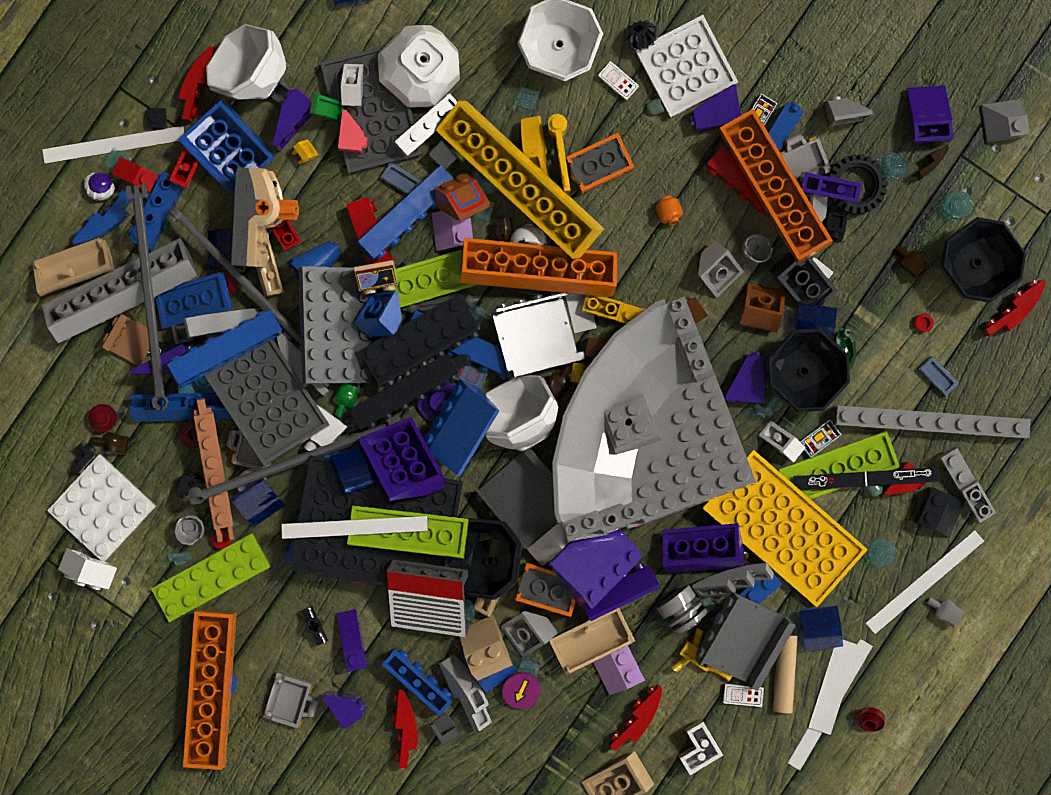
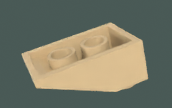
M494 615L471 624L466 637L460 636L468 667L477 681L513 665Z
M633 751L582 781V784L589 795H642L654 785V782L636 752Z

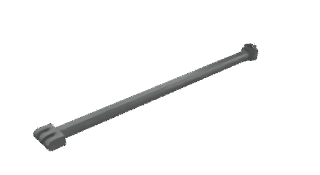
M142 184V192H139V186L134 185V193H132L131 186L129 185L126 186L128 200L133 199L155 393L152 405L155 409L160 410L161 406L158 404V400L161 398L165 402L162 406V410L167 408L169 400L164 394L143 198H148L147 186Z
M173 206L167 215L175 223L179 221L267 311L271 310L276 320L301 345V334Z
M399 416L389 418L387 423L206 489L201 490L199 487H194L189 490V501L194 505L199 504L211 496L308 462L310 455L322 457L360 443L358 438L399 422L401 418Z

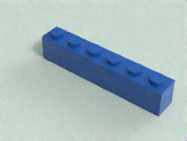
M440 165L356 243V246L371 262L375 258L379 260L386 254L385 249L389 245L393 247L400 241L398 237L402 233L406 235L414 228L412 224L416 220L420 222L428 215L426 211L430 207L434 209L437 206L434 188L440 186L443 182L452 180L451 175Z
M261 311L255 315L256 318L250 321L247 319L239 323V327L223 331L220 337L206 340L204 345L199 348L193 347L189 349L186 355L170 359L167 369L177 387L180 389L282 335V328L272 311Z
M415 310L411 320L424 313ZM475 337L469 341L466 338L461 341L463 345L454 350L449 348L444 351L453 357L455 354L459 356L460 354H467L471 356L469 364L472 365V362L480 364L479 368L486 372H489L491 369L497 372V377L504 380L508 378L500 347Z

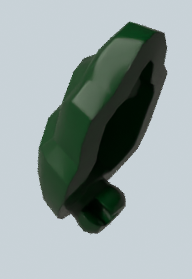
M841 328L836 332L833 341L849 354L851 370L857 357L856 342L850 329Z

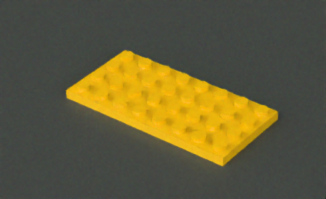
M752 449L746 457L756 483L706 501L702 508L721 525L739 523L742 543L818 607L868 549Z

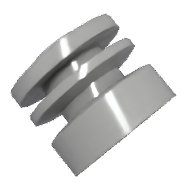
M689 585L680 588L656 607L663 619L673 616L668 626L673 627L678 624L673 629L675 635L694 627L708 612L705 607L697 610L702 605L701 601L691 603L696 594Z

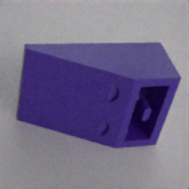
M946 86L907 88L911 145L949 143L954 139L953 121Z

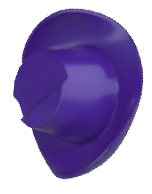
M448 381L442 384V389L435 393H432V391L426 393V398L418 402L421 414L432 423L442 410L444 402L448 400L452 393L454 385L452 383L449 384Z

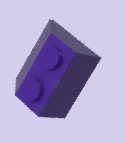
M329 690L323 696V699L343 729L361 719L367 712L365 710L367 708L362 698L358 699L356 695Z

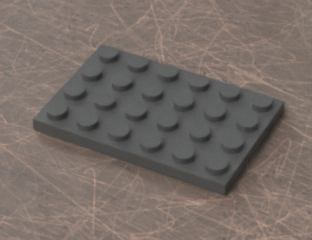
M385 46L320 62L328 96L342 101L341 81L344 64H363L361 106L344 105V110H347L362 129L368 141L367 148L363 149V154L343 151L349 174L423 155L421 146H418L411 154L405 157L394 145V142L415 123L411 107L404 105L379 81L378 53ZM335 121L338 135H340L341 121Z
M299 267L302 384L373 383V374L359 351L372 343V337H368L354 324L370 294H364V291H359L354 268Z
M273 339L204 375L263 467L330 425Z

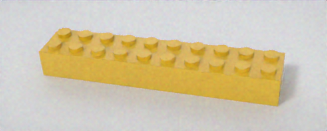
M458 101L437 127L436 131L572 259L580 258L604 230L596 220L469 102Z

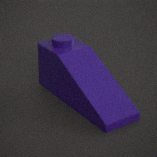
M801 172L799 185L805 193L857 203L862 183L807 172Z
M353 609L337 613L347 671L367 668L368 661L357 610Z

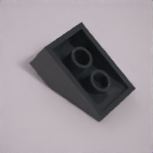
M789 252L769 270L777 282L808 316H811L838 291L811 257L797 264L791 252Z

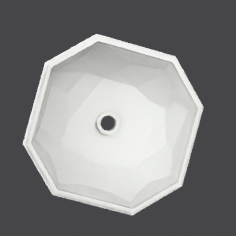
M544 0L530 7L517 44L529 69L562 81H567L591 69L603 32L591 8L569 0ZM559 41L563 43V46L560 48L556 46V43Z
M244 24L226 35L206 66L209 89L234 99H266L269 97L286 70V61L281 44L274 32Z
M430 25L402 27L378 53L379 81L407 107H435L460 80L457 48L441 31ZM420 57L426 58V62H421Z
M523 375L512 378L486 392L485 395L500 410L485 434L491 443L508 449L524 451L550 435V431L553 429L556 421L558 405L544 378L535 375Z

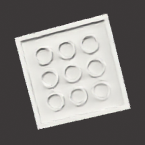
M703 15L657 38L654 41V45L649 46L648 49L644 48L642 51L639 49L635 51L670 118L715 96L732 84H738L737 78Z
M99 454L47 511L101 561L106 562L157 506L103 455Z

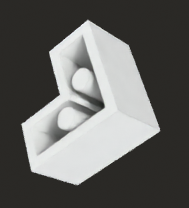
M556 523L527 549L541 566L550 562L570 542L567 539L562 523Z
M66 548L58 570L64 573V577L74 580L75 584L85 586L86 583L89 584V587L100 590L101 588L109 589L117 568L108 562H103L91 558L82 552Z
M702 719L685 728L694 746L678 756L688 773L692 775L723 756Z

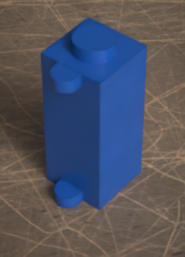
M793 102L785 104L768 132L779 152L803 114V111L800 110L801 107Z

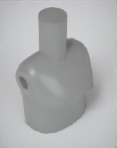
M931 597L927 603L936 609L935 617L949 624L953 628L956 627L965 613L964 610L948 599L940 603Z

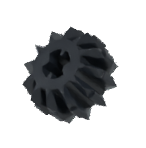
M649 20L633 22V25H628L627 30L624 31L626 44L633 51L638 49L642 51L644 48L648 49L657 40L656 28Z

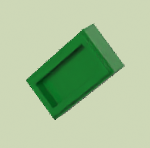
M312 94L310 114L341 121L342 110H344L342 101Z

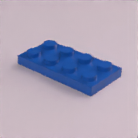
M224 272L182 283L155 297L162 329L172 328L173 325H182L185 318L232 310Z

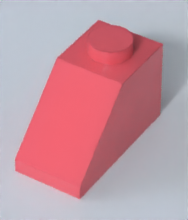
M342 110L338 149L340 151L363 154V149L367 148L368 138L365 137L364 132L347 110Z

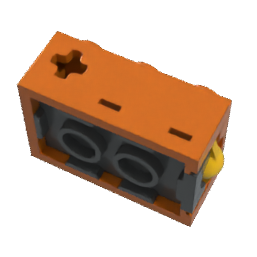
M619 133L566 157V163L571 172L570 177L576 182L581 194L619 178L635 168Z
M526 562L524 572L518 578V592L515 600L571 617L576 601L552 569Z

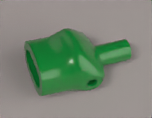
M340 383L333 399L338 404L335 416L342 418L345 408H353L360 389L359 387L350 383Z

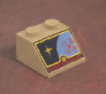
M393 260L354 267L359 291H364V294L376 293L375 289L383 288V291L394 290L395 285H399Z

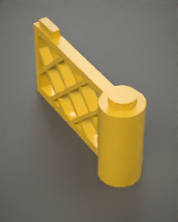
M554 114L548 120V134L556 140L563 191L570 195L563 144L567 120L561 114Z

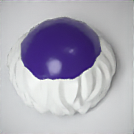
M102 172L91 173L85 178L84 188L87 195L93 200L101 202L108 200L113 195L115 185L107 174Z

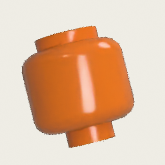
M665 196L658 200L655 209L661 223H668L669 226L677 224L683 215L679 200L672 198V196Z

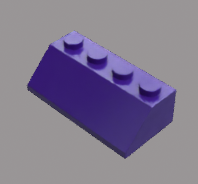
M739 523L662 530L663 567L668 573L728 569L744 566V548Z
M644 563L634 567L635 571L626 574L593 609L584 608L590 621L661 588L650 565L645 566Z

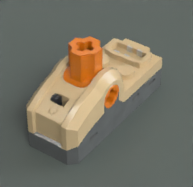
M237 167L231 265L266 268L268 261L266 244L269 241V235L266 233L267 228L276 227L283 220H297L299 215L298 201L283 199L280 184L273 171H267V169Z

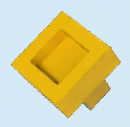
M308 139L298 142L293 146L295 149L292 155L299 154L301 160L298 161L299 164L313 160L319 155Z

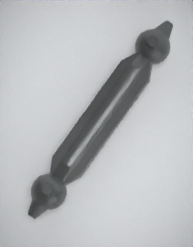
M470 294L463 298L468 308H472L474 303L479 301L478 298H474ZM450 298L423 301L403 307V311L411 315L414 314L415 310L427 312Z

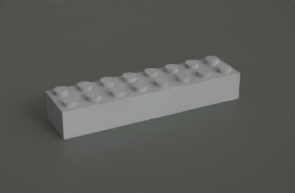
M181 238L149 253L154 298L198 276L192 257ZM140 259L131 261L43 304L47 328L56 341L60 343L68 340L72 336L84 332L144 302Z

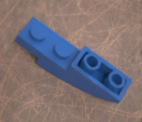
M123 189L117 195L118 200L105 209L104 216L98 212L95 215H90L86 220L87 224L83 229L80 228L74 234L72 242L79 245L96 238H102L120 226L131 215L125 209L133 199H127L126 190Z

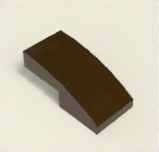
M947 144L927 157L931 164L916 173L919 180L939 165L949 149Z

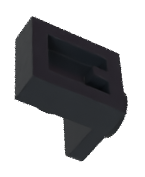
M829 210L825 228L833 242L841 243L846 230L848 214Z
M80 443L78 445L86 453L85 455L81 454L75 461L76 465L73 468L79 473H82L98 456L95 453V447L90 443Z
M193 472L182 474L176 497L186 498L189 490L193 487L190 484L191 481L199 484L203 482V479L199 478L200 475Z

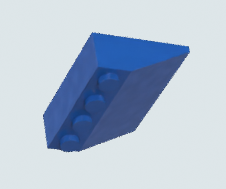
M222 97L178 139L231 196L235 194L237 167L263 168L275 156V153Z
M459 379L423 439L436 459L456 475L461 476L500 410L478 386Z

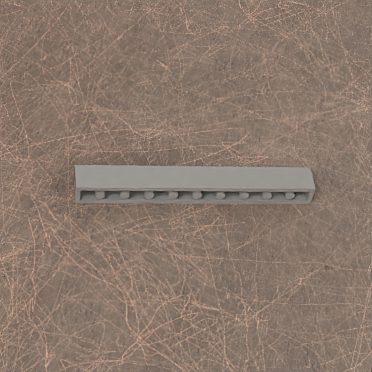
M834 406L833 424L839 426L1027 439L1030 436L1031 419Z

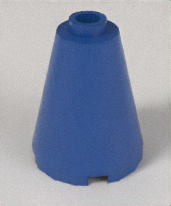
M327 241L289 259L287 265L289 269H294L293 275L299 281V267H332L341 256L339 253L341 249L335 242Z

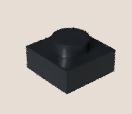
M147 108L146 127L167 128V109Z

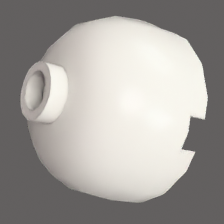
M531 224L519 227L510 238V242L548 246L545 233Z

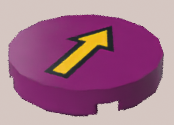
M523 671L507 676L502 686L503 699L508 705L519 709L529 708L534 705L539 699L541 692L536 677L529 672Z

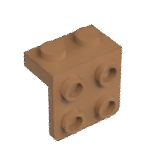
M121 314L120 317L117 316L114 319L111 333L105 335L102 348L114 352L139 366L143 363L150 350L147 327Z

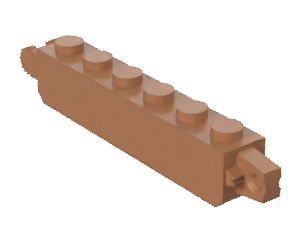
M200 398L196 399L198 409L193 410V418L206 488L225 482L214 414L211 407L206 408L205 399ZM225 491L208 498L214 530H216L218 542H222L223 539L220 528L225 527L228 528V538L230 540L234 539L228 492Z

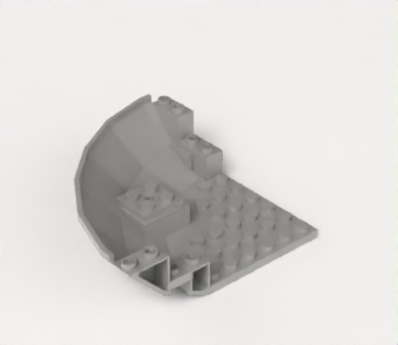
M685 296L666 303L665 299L655 302L615 332L584 371L563 415L552 463L555 516L559 524L562 523L568 541L604 536L623 527L630 529L648 524L756 483ZM696 344L697 348L692 350L690 346ZM628 419L632 420V424L630 426H627L625 424L626 420ZM614 516L615 522L610 523L609 518Z

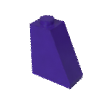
M732 84L693 110L692 116H690V125L695 128V132L720 128L741 116L736 84Z
M751 352V356L745 357L724 395L725 401L764 403L767 357H763L762 353Z

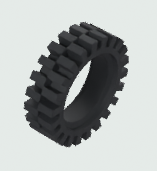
M853 154L844 157L832 167L828 177L840 179L847 169L858 167L870 173L874 181L873 193L865 201L857 203L829 197V200L833 201L832 204L839 208L838 210L841 212L845 211L849 215L866 214L883 201L884 195L887 193V174H884V168L878 165L879 162L877 160H872L870 156L865 157L864 154Z

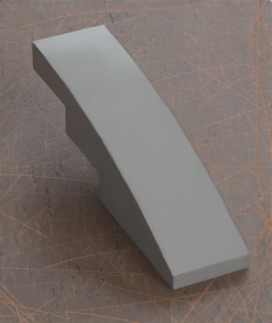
M259 308L195 316L183 320L188 338L219 336L227 329L231 328L233 330L239 327L238 324L248 319L250 321L256 318L255 315L260 311Z
M767 563L746 565L710 576L693 584L692 588L700 598L730 596L732 592H736L737 588L754 587V583L757 580H772L774 572Z

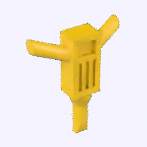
M696 628L693 643L688 640L685 642L679 652L683 658L672 666L671 669L678 672L691 661L706 672L708 670L715 672L730 681L732 675L705 663L703 666H700L696 661V651L699 648L703 634L702 630Z

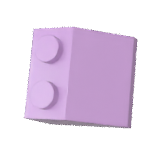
M443 211L432 213L436 251L460 249L463 246L464 238L473 239L471 217L460 222Z
M628 646L593 662L609 695L629 689L645 681Z

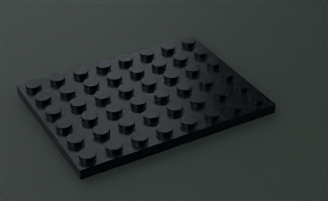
M310 455L298 523L347 521L351 519L352 506L457 518L463 481L444 478L445 488L429 495L390 501L371 465ZM348 535L295 538L290 571L388 587L387 570L392 560L444 566L445 556L347 545Z

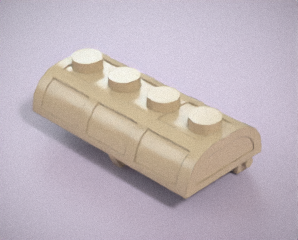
M96 238L35 260L33 270L37 293L40 296H44L56 290L113 271V260L106 241Z
M619 608L593 621L589 620L549 640L566 675L635 641Z

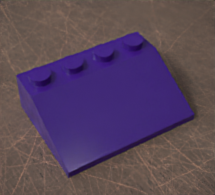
M412 417L358 438L390 501L425 496L445 488L444 476Z
M618 529L604 536L570 541L548 564L580 607L593 609L643 556L634 543Z

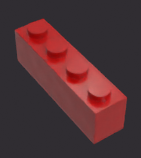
M721 146L706 165L707 171L715 178L717 176L723 180L722 183L727 188H734L739 192L737 195L744 201L749 200L753 203L752 207L756 211L766 214V210L734 156Z
M368 197L346 204L358 240L381 221L380 218L376 219L374 212L377 211L374 200L370 201ZM385 249L386 254L379 260L375 258L372 262L363 253L367 265L394 261L393 255H388L387 249Z

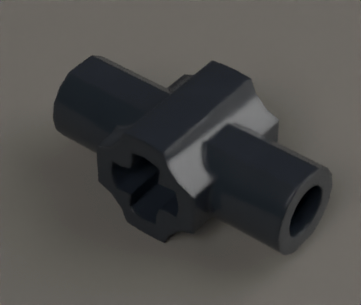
M313 605L302 610L307 622L305 628L308 633H312L317 646L327 642L328 638L323 629L324 621L322 618H318ZM312 621L319 623L318 630L311 628Z

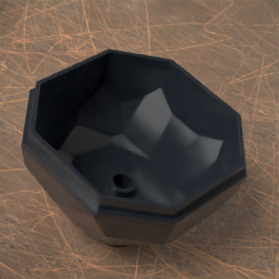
M976 217L945 239L940 269L946 280L961 298L991 303L1022 281L1027 253L1003 221ZM975 259L979 260V266L974 265Z
M821 329L792 330L766 358L767 386L796 412L824 411L850 383L849 354ZM802 368L807 369L806 375L801 373Z
M468 518L464 559L445 556L443 567L468 570V577L464 584V596L496 600L518 581L522 543L506 522ZM491 558H494V563L491 565L489 561Z

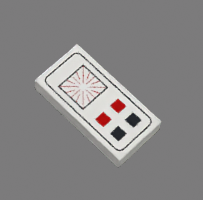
M611 61L598 75L602 81L626 101L639 88L636 82Z
M725 683L723 703L762 707L764 688L760 687L756 691L747 685Z

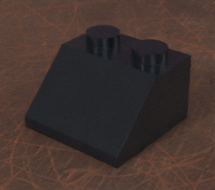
M929 487L914 522L950 537L965 502L939 489Z

